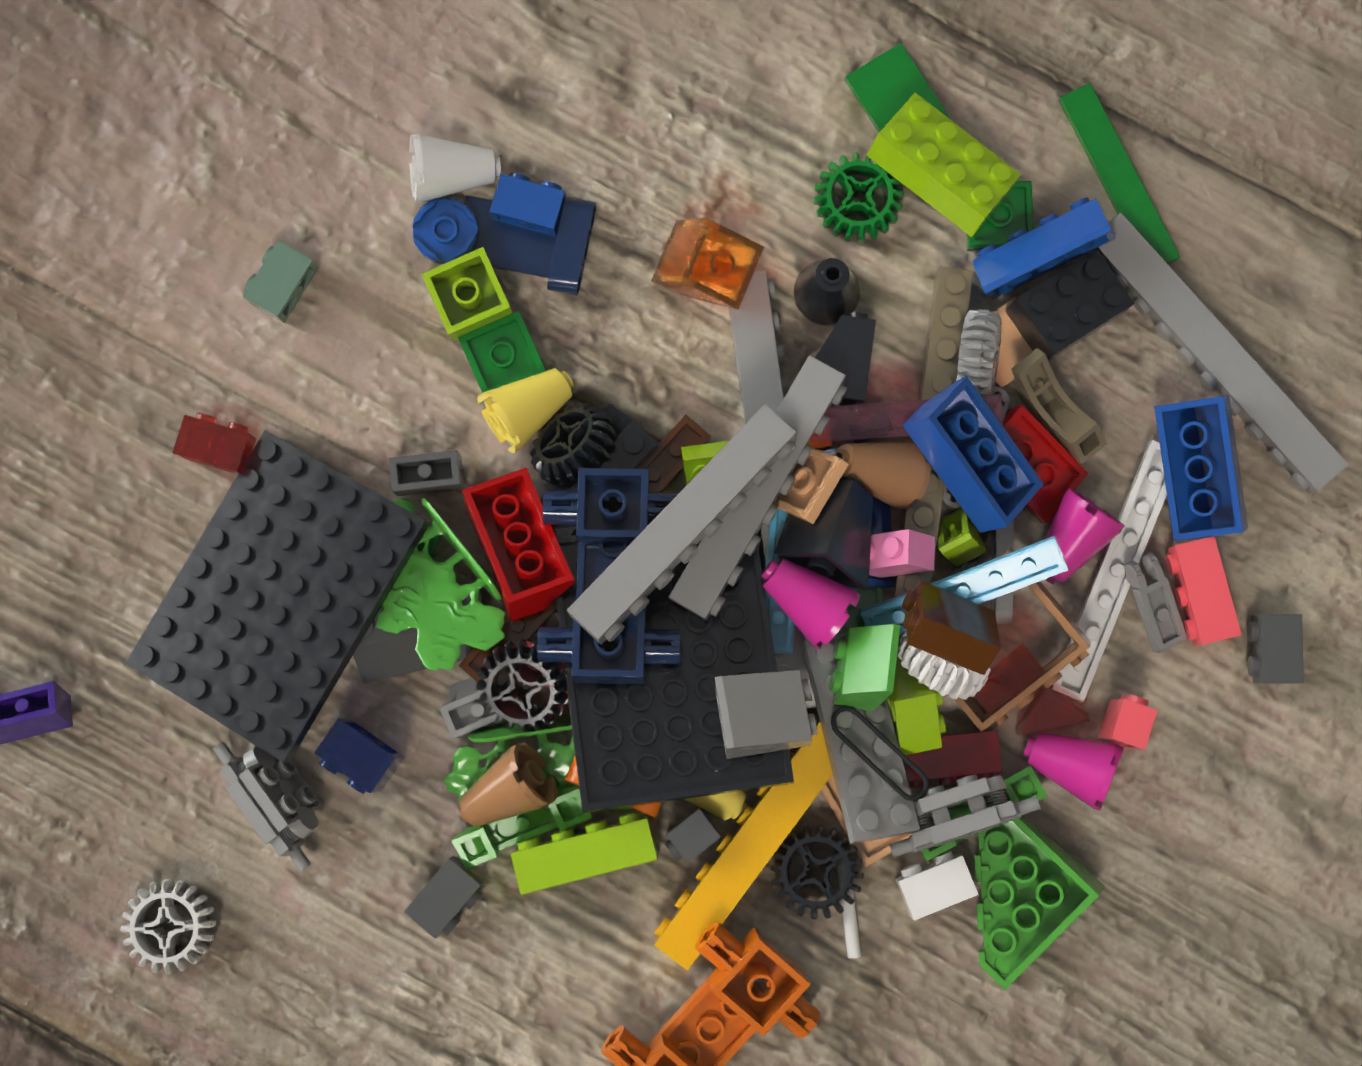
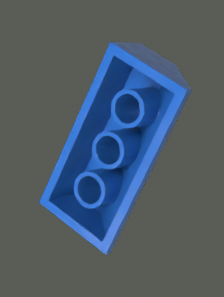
M1088 197L1083 198L1070 205L1071 211L1060 217L1057 213L1051 214L1039 221L1040 227L1030 232L1027 229H1022L1010 235L1008 243L998 248L996 244L980 250L977 253L979 257L972 262L984 293L994 300L1115 240L1116 237L1097 199L1095 198L1090 201Z
M967 376L962 377L922 404L902 425L980 533L1008 527L1043 486V482Z
M1229 395L1154 406L1173 540L1178 541L1245 532L1248 529Z

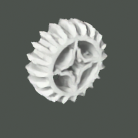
M906 631L900 639L897 656L902 660L901 665L909 669L908 674L916 677L919 684L923 683L929 687V690L938 691L941 696L947 694L952 699L959 697L967 700L968 697H974L989 678L990 668H988L985 675H982L908 645Z
M172 879L163 880L162 887L157 881L149 884L150 892L145 888L139 889L137 891L139 899L133 898L128 901L129 906L134 911L123 912L122 917L130 921V924L121 926L120 929L124 933L130 932V938L123 940L124 946L134 945L135 949L129 953L131 958L142 955L139 966L145 967L152 961L151 969L154 973L159 972L162 966L166 974L173 973L175 966L180 971H184L188 968V962L194 965L200 961L198 953L205 954L209 951L208 946L203 941H212L215 935L206 930L216 926L217 922L215 920H207L206 915L214 912V908L211 906L204 909L201 905L208 899L205 894L197 898L194 897L198 890L197 886L193 885L185 892L186 883L184 880L177 881L174 886ZM162 898V907L158 908L157 918L150 922H144L151 905ZM174 900L182 903L188 909L192 918L181 916L178 911V904H174ZM169 919V923L173 922L174 925H182L168 932L169 929L164 930L163 927H155ZM193 930L192 938L187 947L176 954L175 946L179 944L181 933ZM146 934H151L158 939L159 949H163V952L151 945Z

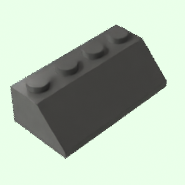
M480 588L478 601L485 605L483 591ZM470 595L462 601L463 605L466 606L471 602ZM381 606L353 654L364 684L427 669L415 651L418 631L416 628H409L398 634L375 628L378 615L383 611L384 606ZM462 644L460 646L461 654L456 662L463 661L474 647Z

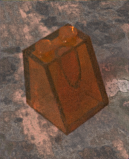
M708 218L676 220L651 281L682 296L739 310L764 246Z

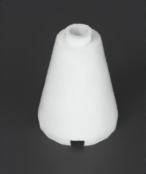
M411 134L409 153H415V155H412V163H409L412 195L415 197L414 202H423L492 184L495 181V176H500L501 174L500 157L494 156L492 149L420 134Z

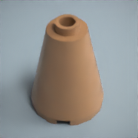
M914 442L847 443L841 445L833 454L849 464L841 479L851 478L858 481L868 494L896 509L904 510L914 507L910 504L915 499L921 500L930 481L931 464L925 461L923 453Z
M523 742L520 745L517 743L511 746L462 795L459 806V813L466 823H471L473 826L478 827L540 809L554 802L557 796L556 782L553 775L547 778L543 770L548 765L545 759L528 743Z

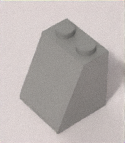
M800 670L715 677V693L727 759L811 745L812 735H817V727L814 713L807 714L805 701L811 700L808 679L801 680Z

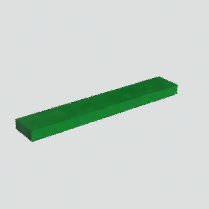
M1091 83L1061 96L1059 102L1117 215L1121 212L1168 265L1177 261L1180 256Z

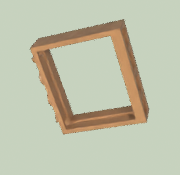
M1010 547L1000 556L1011 553L1014 551V549ZM1040 581L1028 585V587L1073 639L1074 643L987 711L982 708L974 697H968L967 700L959 697L954 699L981 732L989 726L994 730L999 725H1002L1009 718L1006 715L1009 710L1015 706L1019 710L1025 707L1035 698L1032 692L1041 685H1044L1046 689L1062 677L1059 671L1069 663L1073 667L1077 666L1090 655L1086 650L1090 648L1091 641Z

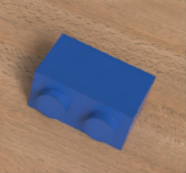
M511 173L510 176L500 174L489 212L493 221L557 238L566 193L561 190V186L552 182L543 181L541 185L530 182L527 176L519 173Z

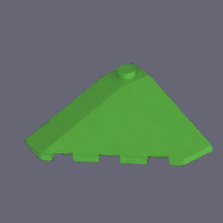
M999 799V800L990 802L989 804L994 803V802H997V801H1000V800H1002V799ZM997 803V804H994V805H991V806H987V808L992 807V806L999 805V804H1001V803ZM1024 816L1001 824V826L977 833L979 838V854L974 855L976 882H981L982 901L977 903L978 930H983L984 950L979 951V964L1004 990L1100 896L1105 887L1078 860Z

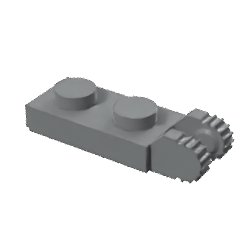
M1150 552L1143 555L1141 560L1144 565L1145 574L1151 579L1150 581L1146 582L1141 567L1134 560L1126 563L1124 569L1128 582L1134 588L1132 591L1152 651L1160 653L1187 640V635L1168 578L1164 576L1156 555Z

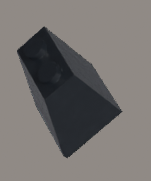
M849 312L848 316L842 315L815 356L817 360L846 375L843 385L848 389L840 404L837 406L832 403L831 408L860 411L865 402L876 320L868 319L869 315L866 313Z
M851 478L839 480L814 524L788 514L774 555L779 559H787L847 587L867 588L870 567L873 497L862 488L861 483Z

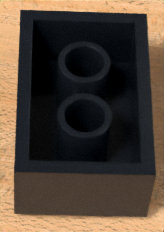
M1096 248L1016 298L1005 311L1031 350L1034 351L1038 348L1046 354L1048 361L1121 316L1135 303Z

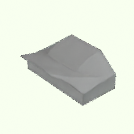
M472 677L450 686L447 702L442 707H439L452 739L464 736L496 722L495 720L498 715L496 712L486 714L485 710L489 703H479V697L483 691L476 689L477 682ZM498 681L499 686L505 684L504 681Z

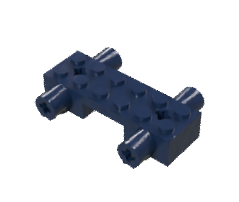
M579 468L578 491L544 490V525H577L576 600L680 493L650 492L649 469ZM611 503H618L620 510L617 509V512L611 513L606 508H610ZM646 605L638 615L634 616L631 613L622 622L625 627L614 639L615 645H618L617 648L606 652L605 648L601 647V644L573 619V628L539 627L538 662H572L571 676L574 683L645 684V664H680L681 630L646 629Z

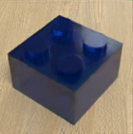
M347 718L337 719L314 752V754L321 758L319 764L333 774L337 772L345 774L350 778L347 784L362 794H365V792L374 793L382 791L405 758V756L352 719Z

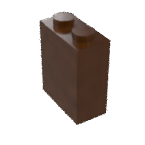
M922 580L919 581L914 591L909 590L902 603V610H905L903 627L906 629L907 644L985 675L1001 649L995 611Z

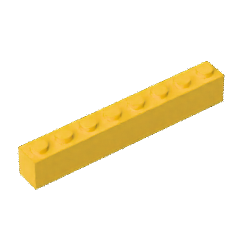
M819 720L816 723L817 735H812L811 745L798 747L795 753L790 751L794 784L759 789L757 795L761 799L754 808L748 805L736 822L741 826L733 837L728 833L724 836L715 849L720 854L713 864L708 861L704 863L695 876L699 880L692 892L687 888L674 904L678 908L676 914L671 920L665 917L654 931V934L658 936L654 946L687 971L700 955V952L695 949L699 937L714 922L723 924L833 775Z

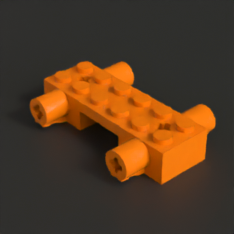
M714 922L699 937L695 949L717 968L647 1045L621 1025L606 1039L601 1048V1054L615 1066H725L756 1031L764 1037L775 1023L779 1021L797 1038L801 1039L806 1037L816 1027L821 1012L802 996L811 985L805 971L755 927L740 942L719 922ZM764 978V981L761 984H759L757 981L753 984V981H755L756 979Z

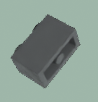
M457 450L389 458L392 492L397 496L465 489L462 456Z
M1258 614L1251 616V622H1248L1247 638L1249 642H1252V656L1248 658L1247 667L1249 676L1253 677V683H1304L1302 614Z
M697 807L667 831L666 836L669 840L665 842V845L677 861L683 857L689 863L721 836L701 808Z
M452 856L404 912L434 939L440 936L441 933L448 936L461 921L456 916L462 908L466 906L470 910L483 895L478 889L484 882L469 869L465 870L464 865Z

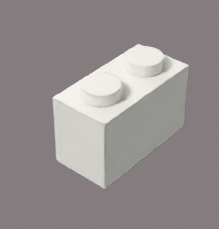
M951 850L932 858L933 864L921 868L920 863L911 865L901 870L902 876L895 878L908 913L914 921L979 895L963 855L958 853L953 855Z

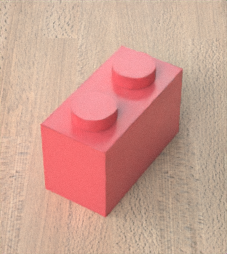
M1130 694L1129 696L1121 695L1120 699H1111L1108 702L1097 738L1109 743L1118 744L1127 749L1145 750L1158 710L1148 707L1149 700Z

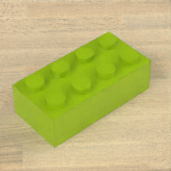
M916 92L878 133L866 155L970 237L977 232L1021 176L1018 171Z
M632 812L621 815L619 817L620 823L609 826L606 819L587 824L585 826L586 831L578 834L574 833L573 828L553 833L551 841L542 843L540 837L521 841L517 844L518 849L510 853L520 895L658 860L659 855L649 816L641 817L640 812Z

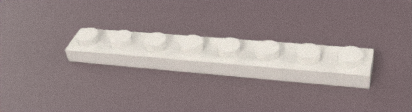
M1151 440L1147 445L1118 517V520L1125 526L1121 533L1108 543L1076 622V625L1091 641L1090 648L1086 650L1090 655L1075 667L1069 663L1059 671L1062 677L1050 686V690L1080 703H1083L1131 585L1126 577L1125 565L1133 560L1137 564L1140 563L1167 495L1159 442ZM1071 637L1066 648H1068L1071 644L1074 643Z

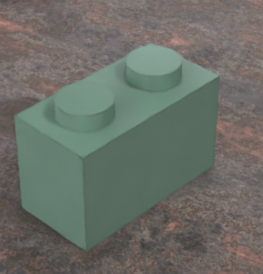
M278 240L274 247L270 246L262 258L263 265L258 274H253L247 281L244 289L246 293L243 297L253 306L285 324L319 267L313 259Z

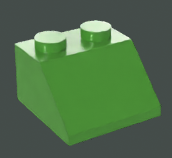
M888 624L849 628L841 638H837L833 651L834 659H838L837 669L833 671L829 684V690L834 692L832 704L873 712L893 693L900 625Z

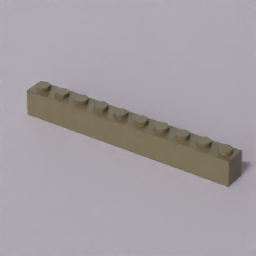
M940 266L935 274L917 409L957 381L961 334L965 317L968 313L973 271ZM931 466L930 481L926 492L921 500L915 499L910 504L914 507L903 510L900 530L910 529L934 536L936 553L945 484ZM933 571L894 576L891 599L905 594L909 590H914L920 580L931 584Z

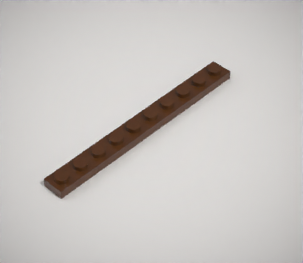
M686 414L658 444V447L637 467V469H649L650 492H663L684 469L681 447L706 444L711 439V435ZM611 503L610 508H606L611 513L617 512V509L620 510L618 503ZM556 600L546 609L512 622L508 612H506L504 617L505 623L501 629L505 634V638L486 651L474 648L458 666L478 683L481 680L478 676V671L481 667H485L483 661L486 656H493L492 652L497 646L504 649L507 641L511 640L516 647L520 639L525 638L526 641H529L539 630V627H542L557 610Z

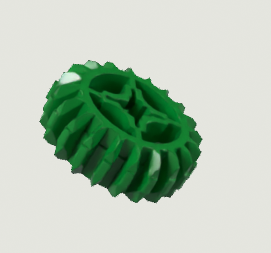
M855 152L852 155V162H849L847 157L842 155L839 158V165L831 161L828 164L829 172L822 171L820 173L819 179L823 183L815 184L814 191L820 195L814 197L813 203L817 206H822L816 211L817 217L828 216L823 222V227L829 228L835 225L834 237H837L842 230L846 232L845 241L850 242L853 234H857L858 242L863 243L865 233H868L872 240H876L878 237L877 229L886 234L889 231L887 223L895 224L898 217L895 213L901 212L903 207L898 200L903 198L904 192L896 189L900 186L901 182L896 178L890 179L892 175L882 170V167L878 164L871 163L869 157L865 156V160L860 161L859 154ZM851 175H863L870 179L860 182ZM838 182L842 187L841 192L844 194L845 199L841 202V206L836 209L832 201L831 191ZM879 187L882 189L885 197V207L880 213L875 209L876 204L872 199V196ZM857 193V196L859 193L865 194L863 203H860V200L858 202L852 201L853 194ZM857 213L863 216L865 221H855L846 217Z

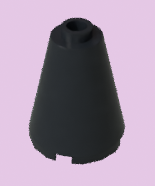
M828 258L815 261L807 265L796 279L793 292L795 305L812 323L823 326L835 325L842 315L848 316L849 312H854L858 305L860 286L857 277L839 259Z

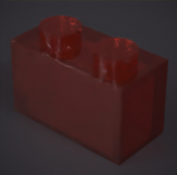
M198 412L195 418L184 415L172 453L189 461L235 474H242L245 462L251 454L256 441L254 436L247 433L248 427L234 422H229L227 427L215 424L217 418Z

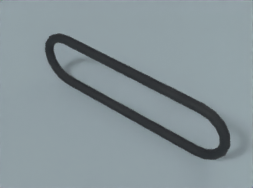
M849 706L840 707L834 711L831 716V726L834 733L900 796L906 800L917 801L926 795L929 782L924 772L865 716ZM845 711L855 714L922 778L924 783L922 792L911 796L897 786L839 731L836 725L837 716Z

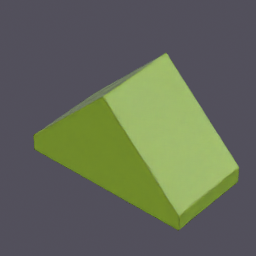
M962 508L940 519L938 548L955 566L958 567L987 552L977 528Z

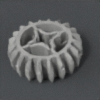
M979 309L970 310L965 317L958 356L957 381L967 376L982 398L989 400L994 392L1002 323L998 312Z

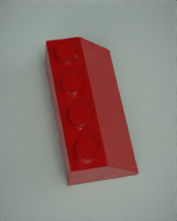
M527 468L462 490L466 511L511 622L546 609L575 583L552 526L544 525L543 505Z

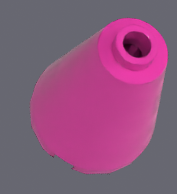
M1068 488L1062 497L1045 539L1052 536L1056 537L1069 570L1044 580L1051 584H1054L1056 580L1061 583L1065 582L1120 534L1125 525L1106 510L1099 508L1093 501L1081 493Z
M781 558L778 562L772 559L761 574V577L765 579L762 583L763 588L808 641L818 650L821 649L822 643L824 645L828 644L850 616L846 610L848 605L851 603L856 607L860 598V594L854 589L784 558Z
M1039 732L1037 738L1030 736L1023 755L1029 757L1027 763L1029 766L1031 765L1032 768L1091 808L1100 811L1124 747L1113 743Z

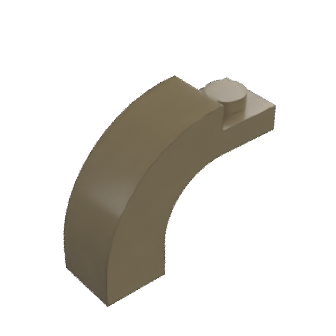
M1036 348L1011 369L1017 381L1013 386L1029 412L1079 464L1085 463L1107 445L1098 422L1083 412L1062 389L1045 353Z

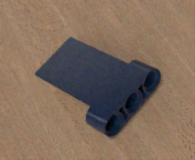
M466 196L465 204L475 215L479 228L478 241L473 251L484 247L492 267L548 278L547 290L578 295L595 218L596 202L566 197L556 238L493 221L489 212L492 205L491 200Z

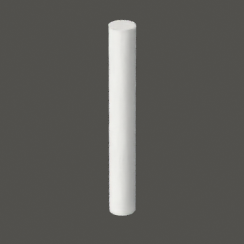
M844 862L837 867L839 890L844 883L846 875ZM850 889L847 894L854 899V892ZM842 899L841 905L844 908L842 915L847 957L859 958L861 957L855 902L851 905Z

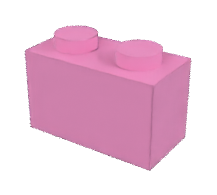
M910 529L871 535L869 575L884 578L934 571V536Z

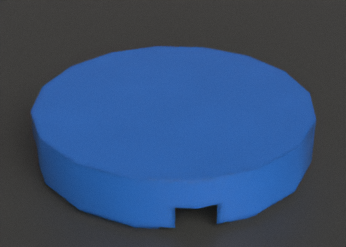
M438 198L431 200L420 208L413 220L412 233L414 243L422 255L434 263L445 264L472 252L477 244L479 235L477 219L470 208L457 199Z

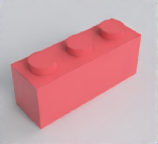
M1215 536L1167 548L1168 555L1165 556L1166 567L1170 575L1174 574L1177 588H1174L1175 600L1180 608L1183 607L1186 621H1183V626L1187 639L1189 641L1192 640L1193 646L1242 635Z

